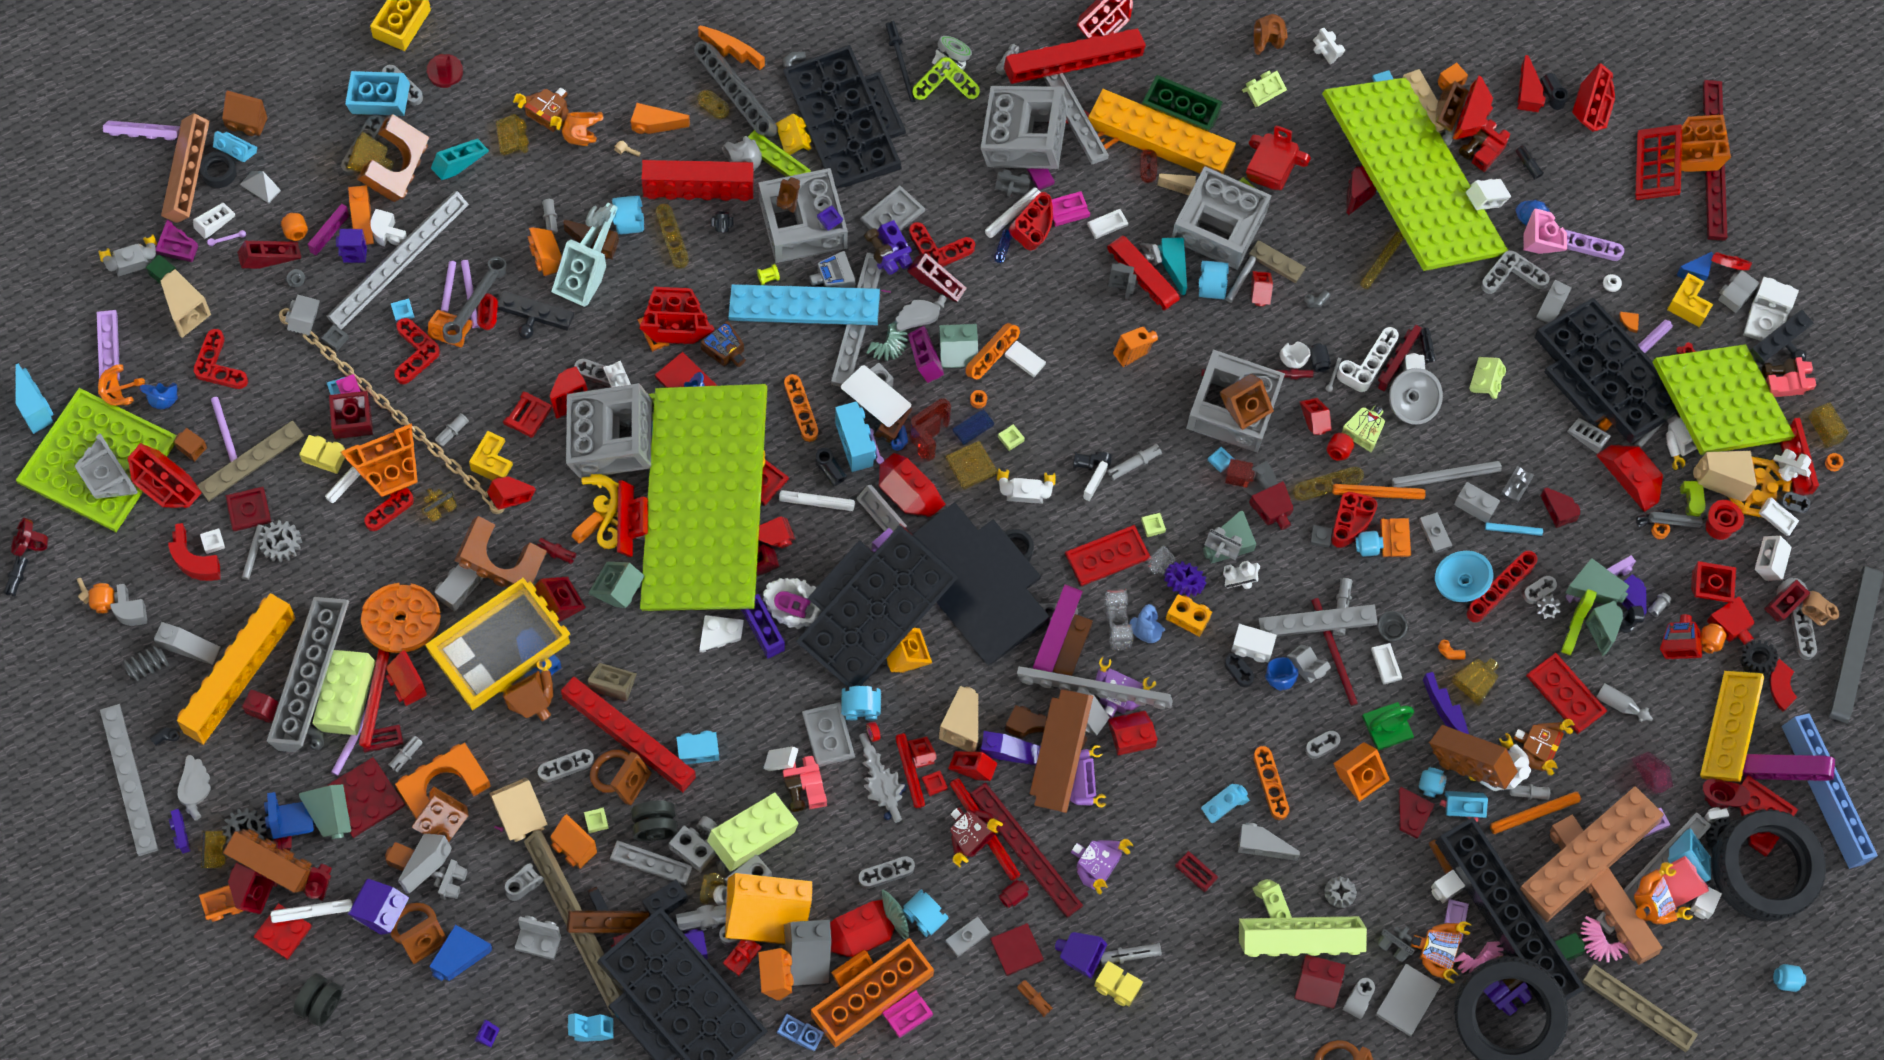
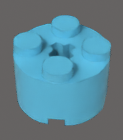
M640 196L613 198L612 203L617 206L613 223L616 225L618 234L643 232L644 214L641 211L642 202Z
M1202 261L1199 297L1225 299L1229 263Z
M852 686L849 687V691L843 688L841 714L846 716V720H857V717H865V720L868 721L877 720V716L881 714V690L877 688V692L872 691V687Z
M922 889L903 906L905 917L911 923L916 921V925L919 927L918 930L925 937L932 935L949 919L946 913L942 914L940 912L942 908L926 892L923 893Z

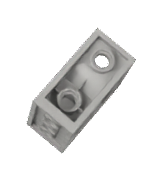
M991 86L981 142V151L987 167L1059 169L1068 110L1062 87ZM1034 122H1049L1048 133H1032Z
M1204 166L1174 224L1172 238H1184V247L1218 262L1229 263V267L1238 270L1267 213L1272 195ZM1200 223L1206 224L1231 236L1227 240L1200 228L1199 225Z
M831 168L758 183L759 202L775 263L847 249L848 231ZM790 177L800 180L797 205L794 211L797 225L778 229L774 213L789 211L787 208L781 209V207L777 206L776 200L779 195L780 184L783 179L788 181ZM832 205L843 218V222L827 231L817 219V214Z
M1213 349L1186 429L1258 453L1272 413L1242 430L1227 409L1205 402V398L1211 383L1227 388L1247 375L1253 374L1262 379L1271 405L1274 408L1285 373Z
M639 383L567 394L566 464L579 478L588 477L591 474L609 475L650 469L652 398ZM632 419V437L620 438V421Z

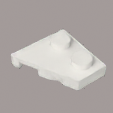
M705 615L700 652L703 653L714 647L718 648L725 646L727 643L740 641L744 620Z

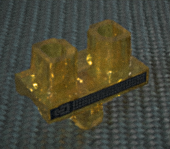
M429 488L427 490L429 496L423 500L426 504L431 500L433 503L423 508L421 513L423 516L427 515L432 522H435L442 517L437 509L439 506L443 505L448 513L457 508L453 499L455 495L450 491L438 499L437 497L443 494L442 491L438 489L433 492Z
M202 831V846L198 847V851H202L201 868H221L225 864V856L222 854V849L226 836L223 835V831Z

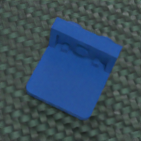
M267 793L268 802H264V807L268 816L265 817L267 829H271L273 839L310 833L314 830L313 819L303 802L279 806L276 793Z

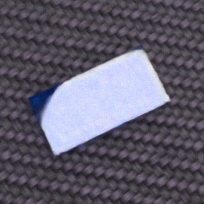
M983 409L954 427L953 432L962 444L965 445L993 427L994 422Z

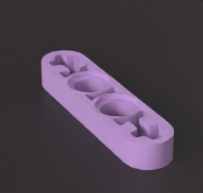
M1565 230L1567 232V249L1612 261L1620 260L1624 254V248L1621 244ZM1575 240L1583 241L1584 246H1577ZM1594 244L1600 245L1601 248H1602V250H1601V251H1596V250H1594V249H1593V245H1594ZM1614 249L1617 250V255L1614 254Z

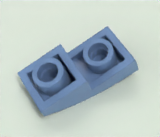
M789 1014L785 1015L776 1032L812 1051L816 1050L824 1032L808 1023L804 1024Z

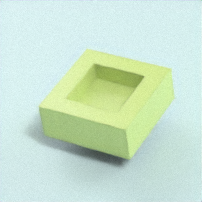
M1014 424L998 434V438L1008 451L1024 442L1025 439Z
M1160 513L1142 517L1141 522L1147 537L1165 533L1166 528Z
M604 808L584 812L589 833L609 829Z

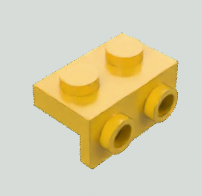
M791 114L776 123L783 150L791 155L802 148L808 151L812 149L810 145L811 139L806 133V123L803 118Z

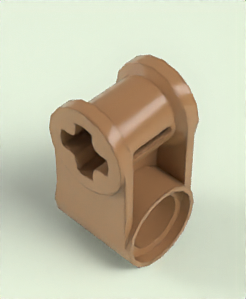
M1809 591L1810 594L1804 599L1801 609L1804 615L1811 618L1819 626H1824L1827 621L1835 620L1839 617V611L1834 604L1822 597L1820 593Z

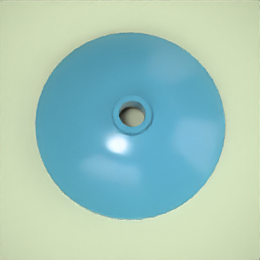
M1459 551L1450 554L1441 561L1435 573V582L1439 592L1449 600L1456 602H1468L1481 597L1488 591L1493 581V569L1490 562L1483 555L1474 551Z

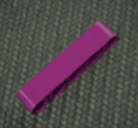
M1066 584L1064 585L1032 669L1047 672L1053 671L1083 591Z
M1747 754L1742 776L1746 778L1749 775L1753 779L1831 781L1834 779L1835 759L1830 756Z

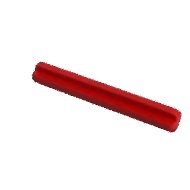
M904 733L896 735V743L915 808H922L925 806V801L907 737Z

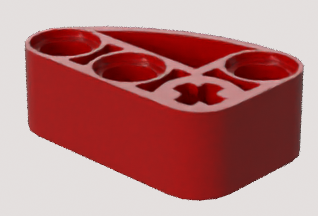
M1045 192L1039 193L1009 227L1011 236L1027 250H1035L1045 240L1050 231L1053 219V205L1050 195Z
M1355 492L1343 494L1331 536V542L1335 547L1342 548L1351 544L1359 536V533L1367 530L1377 508V502L1374 498ZM1363 506H1368L1371 510H1366ZM1341 518H1346L1349 522H1344ZM1337 535H1342L1345 539H1340Z

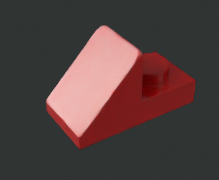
M927 736L908 741L915 768L935 764L936 753Z

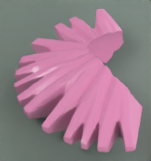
M1588 916L1585 917L1589 923L1582 922V925L1587 928L1581 927L1585 931L1580 932V934L1589 935L1582 940L1591 941L1584 948L1588 949L1586 953L1592 951L1590 957L1595 955L1593 959L1596 960L1598 958V961L1601 962L1605 954L1606 962H1610V954L1615 961L1618 960L1617 956L1620 959L1622 958L1619 949L1628 954V949L1620 941L1613 944L1607 942L1599 921Z
M1499 941L1487 942L1474 960L1463 952L1455 958L1454 962L1463 961L1459 965L1458 970L1462 969L1461 973H1464L1470 969V973L1478 965L1499 955L1503 956V953L1499 952L1503 951V948L1497 947L1501 944Z

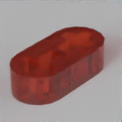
M1147 149L1141 153L1140 178L1145 183H1152L1157 175V154L1155 151ZM1146 156H1150V163H1147ZM1147 169H1150L1151 177H1147Z

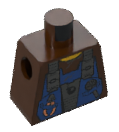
M728 321L701 341V350L724 367L731 361L737 367H740L746 361L741 355L744 352V344Z

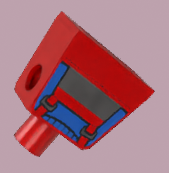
M1682 614L1679 622L1668 624L1660 647V651L1665 659L1702 658L1701 632L1697 624L1691 622L1692 617L1690 615Z

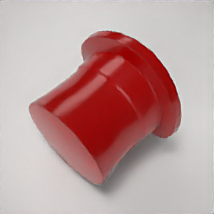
M1719 500L1708 511V519L1705 524L1706 530L1715 539H1727L1732 533L1742 527L1744 515L1735 503L1729 500Z

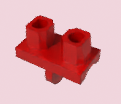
M741 940L723 962V965L740 976L762 949V946L754 941Z

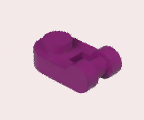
M788 591L779 592L774 598V604L779 610L800 618L806 617V608L811 603L808 598ZM795 601L800 603L798 609L793 608Z

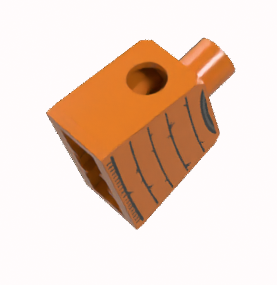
M1145 327L1124 333L1120 336L1113 354L1120 364L1125 367L1148 354L1153 342L1158 340V336L1155 331L1148 332Z

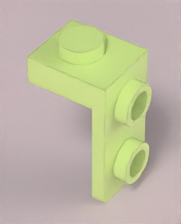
M1266 879L1260 881L1258 886L1253 888L1255 895L1263 899L1270 918H1292L1279 884Z

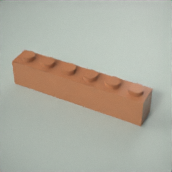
M195 113L181 121L161 214L162 217L175 223H179L190 216L209 126L208 120Z

